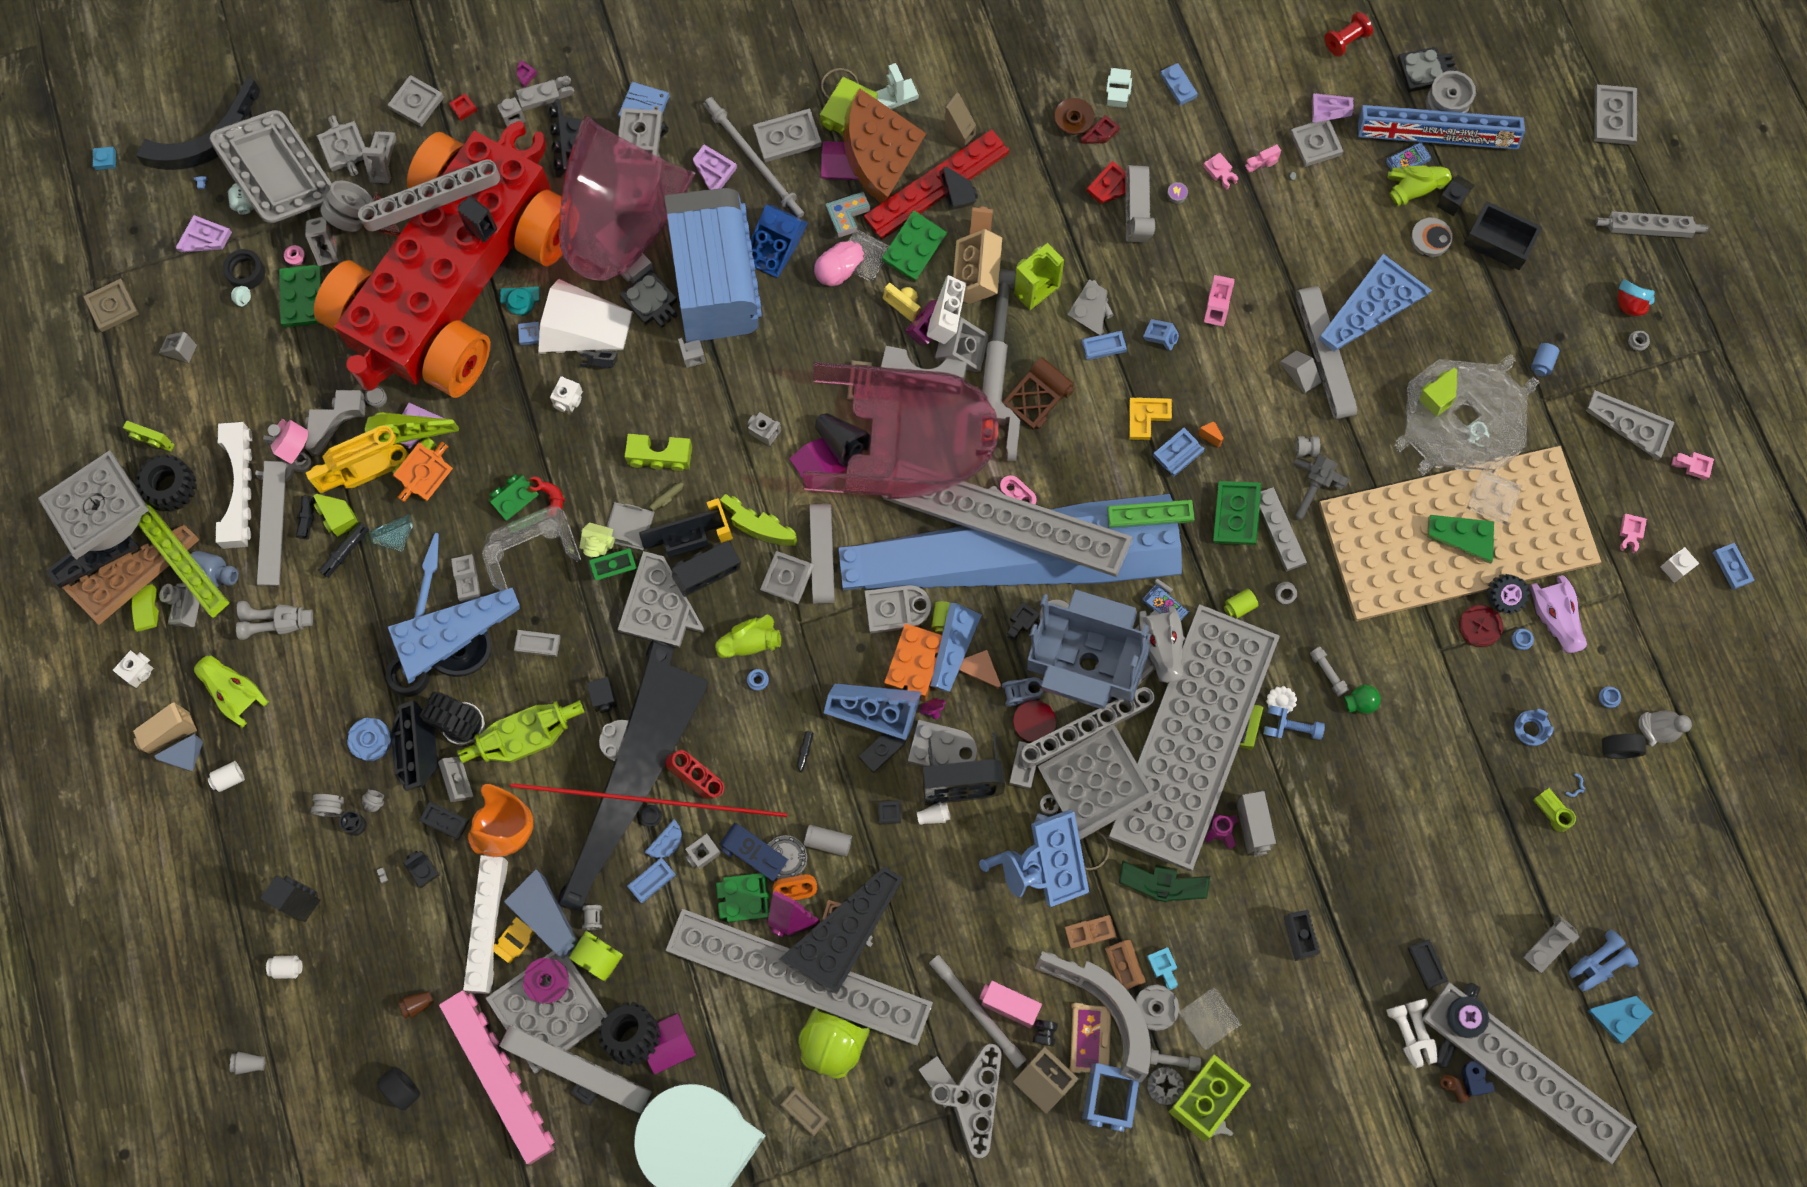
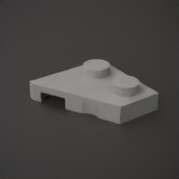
M1089 280L1067 315L1097 334L1102 335L1107 290Z

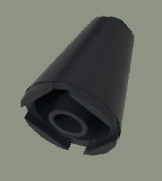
M829 413L821 414L817 417L815 429L840 464L850 467L863 458L861 453L864 449L868 451L872 442L871 435L867 431Z

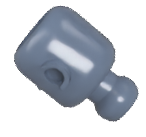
M202 551L191 553L192 557L216 587H219L221 584L231 586L236 583L238 579L237 569L233 566H226L222 557Z

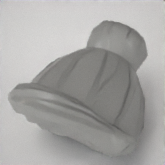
M1667 710L1654 713L1645 712L1639 719V728L1650 746H1654L1657 742H1675L1681 737L1683 732H1688L1692 727L1689 717L1685 715L1679 716L1675 712Z

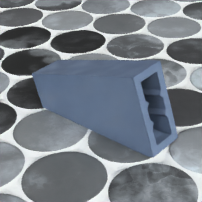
M535 869L504 902L558 956L564 959L571 954L578 940L546 878Z

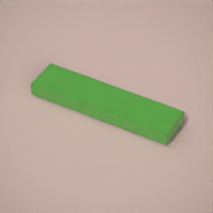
M1192 500L1107 506L1109 528L1194 522Z

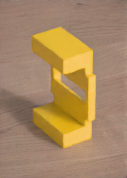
M719 498L707 502L710 511L719 509L725 527L716 530L721 543L733 539Z
M517 917L513 920L514 924L510 925L498 939L499 943L497 945L494 944V952L509 964L512 963L516 956L519 957L531 942V937L535 934L527 924ZM507 933L524 945L521 950L505 938Z

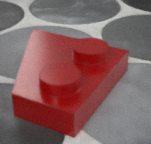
M1112 160L1087 188L1086 192L1100 204L1126 195V172Z

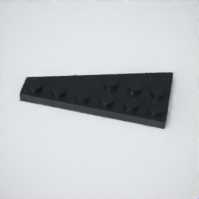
M884 866L860 889L780 957L779 961L837 995L903 877Z

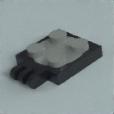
M1437 47L1399 54L1397 58L1408 92L1431 88L1435 78L1441 73L1458 71L1457 67H1453L1455 66V61L1451 60L1453 59L1452 53L1439 55Z
M652 270L648 271L619 294L621 299L645 325L654 319L663 328L665 324L661 320L662 318L667 323L671 321L667 315L668 313L673 318L678 316L671 307V305L677 302L676 297Z

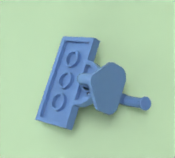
M1067 810L1032 823L1035 844L1029 847L1022 856L1014 851H1005L985 860L981 859L979 862V866L984 872L989 871L991 867L1003 863L1007 886L1011 893L1018 898L1023 896L1027 886L1038 889L1043 888L1046 904L1049 907L1089 893L1075 813L1072 810Z

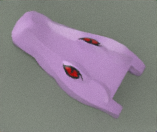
M1564 575L1558 576L1556 578V585L1542 589L1537 583L1529 585L1536 613L1540 617L1541 622L1547 625V629L1552 633L1553 637L1558 638L1562 645V651L1564 653L1582 651L1586 647L1587 642L1581 628L1577 596L1568 579Z

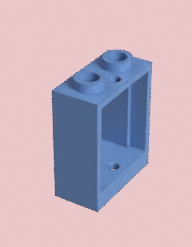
M1098 1063L1091 1064L1082 1119L1089 1120L1088 1125L1102 1127V1123L1111 1125V1130L1124 1132L1125 1128H1132L1139 1082L1121 1075V1068ZM1100 1075L1130 1081L1124 1120L1094 1114Z

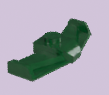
M1122 860L1119 883L1150 896L1156 901L1207 899L1211 876L1176 878L1178 869L1155 865L1153 874Z

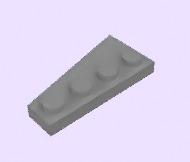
M1596 390L1592 393L1586 412L1659 461L1661 459L1674 425L1673 421Z

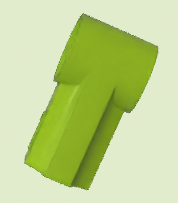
M1550 788L1533 800L1551 821V826L1556 831L1565 832L1574 825L1576 821L1574 812L1566 808ZM1559 816H1564L1568 820V824H1562L1559 821Z

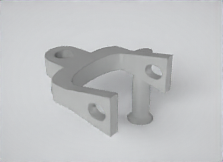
M276 424L268 427V433L273 437L265 435L263 437L267 445H272L280 434V427ZM300 452L292 464L287 462L286 482L291 479L294 471L307 472L312 468V461L309 456ZM256 470L255 475L259 480H263V472Z

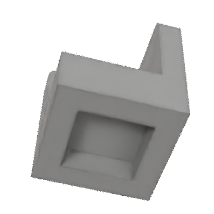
M682 338L678 339L686 368L706 363L700 340L684 344Z

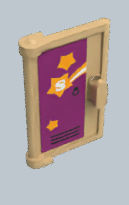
M1072 1003L1069 1070L1073 1074L1081 1072L1090 1073L1091 1064L1098 1063L1110 1066L1112 1014L1103 1006Z

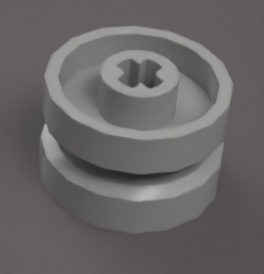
M1459 71L1441 73L1435 78L1425 100L1426 109L1467 113L1476 95L1472 79Z
M335 181L331 184L320 211L322 216L333 226L344 231H359L363 227L358 217L359 209L364 205L372 203L373 199L359 185L348 181Z

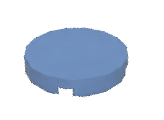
M364 718L357 721L350 728L347 745L351 753L364 761H375L383 757L392 743L389 727L376 718Z

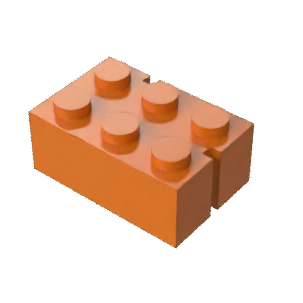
M905 623L884 682L885 688L904 690V686H907L908 691L921 692L920 701L926 702L931 688L930 685L942 635Z

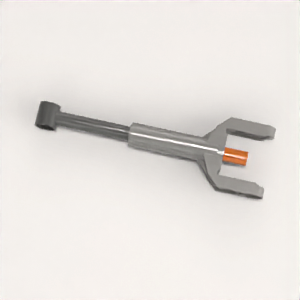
M1000 269L993 334L992 341L987 344L981 400L976 404L969 405L958 414L954 456L962 457L966 447L968 421L972 420L975 423H982L981 440H985V442L993 441L995 424H1009L1006 455L1008 461L1016 462L1020 419L1001 402L1008 348L1007 344L1004 343L1009 293L1010 289L1015 287L1016 270Z

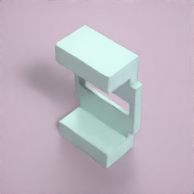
M1111 68L1106 92L1108 93L1107 106L1127 107L1132 78H1130L1131 70ZM1109 84L1129 85V89L1109 87Z

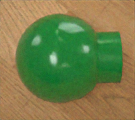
M1363 684L1356 687L1351 695L1344 696V701L1349 713L1357 711L1361 714H1371L1379 708L1381 696L1375 687Z

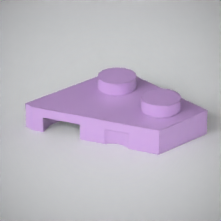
M703 145L692 159L709 190L722 188L737 169L736 163L706 145Z

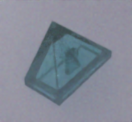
M408 514L370 531L373 543L403 551L413 526L410 515Z

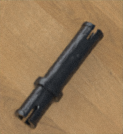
M358 522L334 552L331 551L328 560L318 569L321 574L323 573V576L329 579L340 564H344V559L369 531L367 527H364V524Z

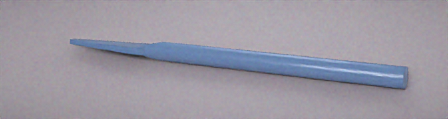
M438 533L434 534L422 564L424 576L414 618L424 616L432 574L438 567Z

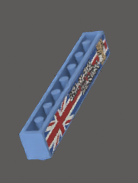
M1362 105L1358 120V137L1519 149L1525 133L1524 117Z

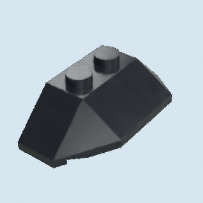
M414 700L397 707V715L391 731L394 774L403 785L405 791L424 786L438 767L435 727L422 720L420 713L423 709Z

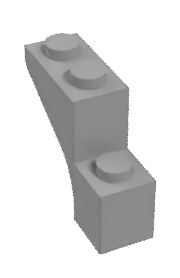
M336 390L335 398L332 399L333 410H309V417H306L305 420L308 437L304 448L311 456L321 454L343 422L365 416L366 400L361 390Z

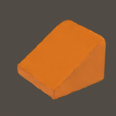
M1211 422L1199 429L1198 435L1217 448L1221 446L1224 438L1216 423Z

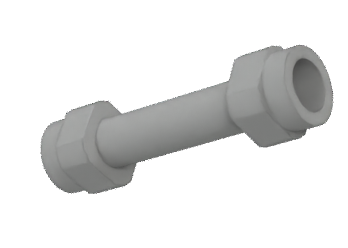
M1318 647L1310 652L1313 661L1319 663L1333 684L1332 690L1339 697L1349 691L1345 681H1340L1325 658L1327 656L1325 651Z
M1151 1050L1150 1064L1187 1067V1070L1199 1072L1201 1058L1158 1054L1156 1050Z

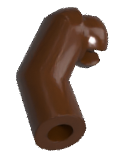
M1451 1075L1441 1077L1440 1086L1443 1089L1455 1092L1459 1104L1470 1100L1461 1079Z

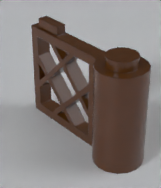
M1041 357L1002 403L1033 430L1036 427L1040 429L1048 420L1045 416L1062 398H1068L1075 389L1073 388L1074 382ZM1029 380H1032L1037 385V391L1025 392L1024 385ZM1049 394L1054 398L1049 405H1040V395ZM1037 395L1038 405L1026 406L1025 396ZM1023 396V407H1014L1009 403L1014 397ZM1038 409L1039 416L1032 422L1027 418L1026 410Z

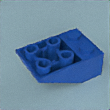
M765 205L751 238L755 267L778 278L800 242L808 222L773 205Z

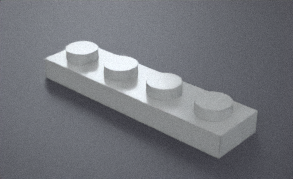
M1274 487L1261 491L1260 514L1285 571L1287 572L1305 565L1307 561Z

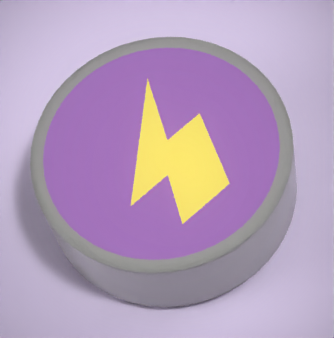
M1176 182L1169 186L1167 197L1172 203L1180 204L1186 200L1188 189L1184 184Z

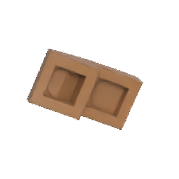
M1110 915L1065 927L1071 949L1116 938Z

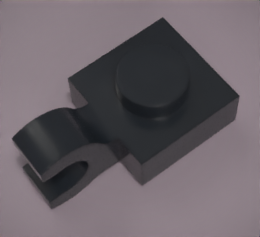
M582 350L580 356L588 359V361L582 360L580 366L584 368L589 367L593 363V366L609 369L613 368L618 360V352L601 350L590 352Z
M1022 602L1010 618V621L1014 624L1007 632L1008 635L1006 637L1014 641L1022 629L1028 632L1039 618L1040 613Z

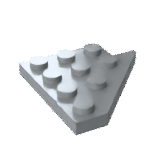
M643 551L618 631L651 641L654 639L669 646L680 648L686 629L704 633V628L687 597L682 595L673 580L672 571L664 556Z

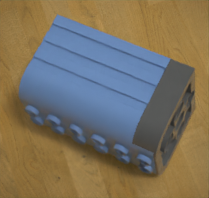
M718 188L664 195L686 343L695 340L704 341L749 334L755 331L759 325L758 317H762L761 303L758 295L757 278L755 276L745 203H741L740 194L733 189Z

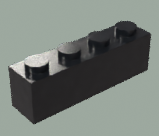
M276 875L260 898L277 910L303 922L307 921L321 900L315 896L317 893L315 890L287 875L284 878Z

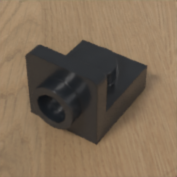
M415 851L406 857L407 860L403 862L421 888L440 876L427 854L423 851Z

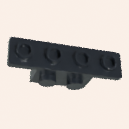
M556 98L553 104L549 106L548 116L551 117L550 134H552L553 138L551 146L552 152H554L553 169L556 170V177L561 178L567 170L566 156L582 158L584 146L581 119L562 116L561 99Z
M715 509L641 531L639 535L644 549L664 544L669 558L709 546L705 531L722 527L724 522L719 509Z

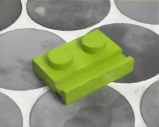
M126 421L123 427L129 433L128 436L133 440L142 441L152 447L161 448L169 452L174 447V444L160 432Z

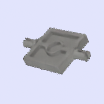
M332 116V119L329 117L328 121L331 128L317 135L332 172L347 167L350 175L355 176L354 173L358 174L355 163L364 160L362 151L365 147L355 121L339 125L336 116Z

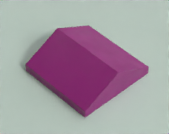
M823 141L821 179L859 180L850 168L844 142Z
M822 438L805 444L789 458L811 492H814L847 471L846 467L838 462Z
M679 1014L658 1022L659 1031L661 1032V1037L658 1038L660 1043L659 1046L654 1047L656 1052L648 1055V1063L654 1075L696 1056Z

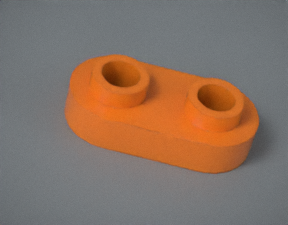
M808 874L783 878L774 883L773 893L777 891L793 900L812 897L817 892V882L813 876Z

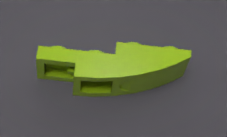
M725 494L720 499L722 507L734 515L731 518L733 526L742 532L772 544L795 546L797 544L795 531L788 526L784 528L780 525V521L774 515L770 514L768 516L763 512L757 518V513L750 508L745 509L741 506L742 503L736 497H729Z

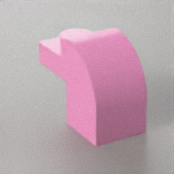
M1214 275L1205 312V323L1224 326L1235 279Z
M281 419L278 423L280 434L272 443L271 449L273 454L292 464L306 443L308 430L292 420L287 422Z

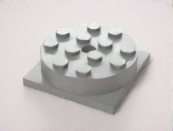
M111 450L38 498L75 559H78L88 551H101L118 545L133 533L142 515L149 511L142 495L137 490L138 487L129 479Z

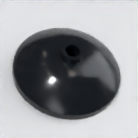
M486 631L482 635H477L471 639L469 644L447 659L440 660L432 667L438 672L452 677H462L477 672L486 664L491 654L489 634Z

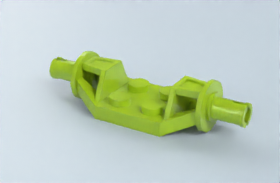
M578 700L563 708L559 706L557 701L553 702V704L535 705L496 721L480 735L475 734L476 744L458 750L459 758L462 763L479 756L483 757L485 762L500 761L512 763L551 747L561 733L568 729L567 720L585 713L582 703ZM558 721L561 722L559 725H557L549 732L548 727L552 726ZM497 748H500V750H501V752H494V753H488V752H487V751H490V750H493V749H497Z

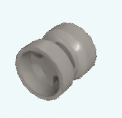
M1297 436L1295 442L1296 456L1304 457L1309 454L1311 457H1317L1320 454L1319 436H1311L1309 439L1304 436Z

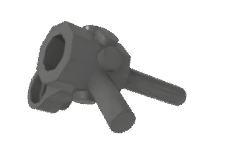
M1317 455L1314 463H1309L1299 458L1294 461L1295 466L1309 472L1307 478L1310 479L1309 483L1311 484L1295 515L1296 519L1302 520L1318 488H1321L1322 485L1329 487L1331 484L1340 490L1347 487L1350 479L1336 473L1335 470L1338 463L1321 455Z

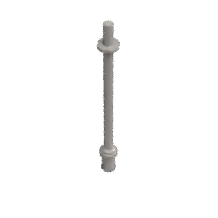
M713 97L706 99V103H703V106L712 115L713 121L722 124L783 199L781 202L782 207L789 206L795 215L801 218L804 212L795 202L796 194H789L729 122L726 110L721 109Z

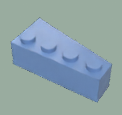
M834 684L828 694L824 713L906 740L913 725L921 692Z

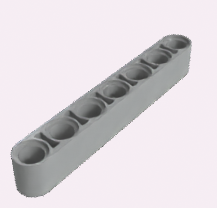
M483 160L364 205L359 209L358 217L368 231H376L493 187L500 181V174L493 161Z
M1313 286L1297 290L1298 306L1334 419L1354 416L1357 414V406L1340 351L1338 349L1334 352L1318 340L1331 323L1319 286Z
M1145 687L1136 690L1132 703L1117 699L1107 704L1104 710L1099 708L1026 745L1019 754V763L1025 768H1032L1070 749L1110 725H1117L1145 711L1154 700L1153 692ZM1138 696H1144L1147 703H1141L1138 700ZM1119 705H1125L1128 708V713H1123L1119 709ZM1100 715H1108L1110 722L1102 721ZM1084 723L1088 724L1091 727V731H1084L1081 725ZM1063 733H1069L1072 736V741H1066L1063 738ZM1044 743H1051L1054 747V750H1046L1044 748ZM1025 752L1033 753L1035 760H1027L1024 755Z
M509 1025L499 1045L515 1055L638 1113H642L651 1095L650 1090L513 1025Z

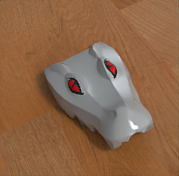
M1169 606L1168 613L1147 616L1146 611H1140L1139 629L1143 631L1144 625L1149 627L1147 632L1151 634L1149 656L1156 667L1159 681L1167 683L1178 681L1183 678L1181 664L1183 629L1175 606Z

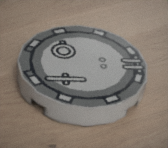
M784 835L776 837L768 843L770 847L789 859L776 877L777 879L798 876L806 867L808 857L806 849L800 840L793 836Z

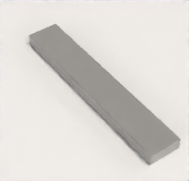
M264 461L257 575L258 586H280L286 462Z

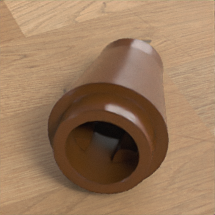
M429 990L402 997L403 1000L398 1002L404 1018H412L434 1003Z

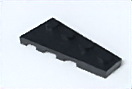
M128 536L124 541L110 549L88 551L78 559H75L69 552L46 570V572L55 584L62 588L140 547L131 536Z

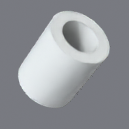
M236 761L210 772V778H208L210 787L213 790L217 789L218 792L245 780L243 772Z

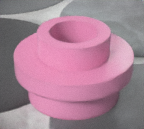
M293 245L285 250L284 259L288 264L300 265L304 261L305 253L301 247Z

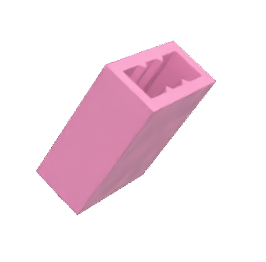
M994 981L991 982L990 986L985 984L979 998L983 1000L981 1006L1030 1029L1042 1005Z

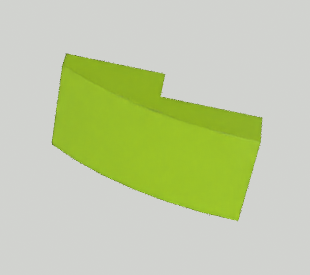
M153 584L146 585L132 597V615L134 628L137 632L157 627L159 610L155 606L157 589Z

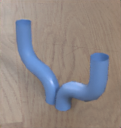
M1577 773L1574 776L1580 779L1579 786L1581 789L1576 790L1574 794L1566 792L1565 794L1570 797H1575L1579 792L1583 793L1585 790L1583 778Z

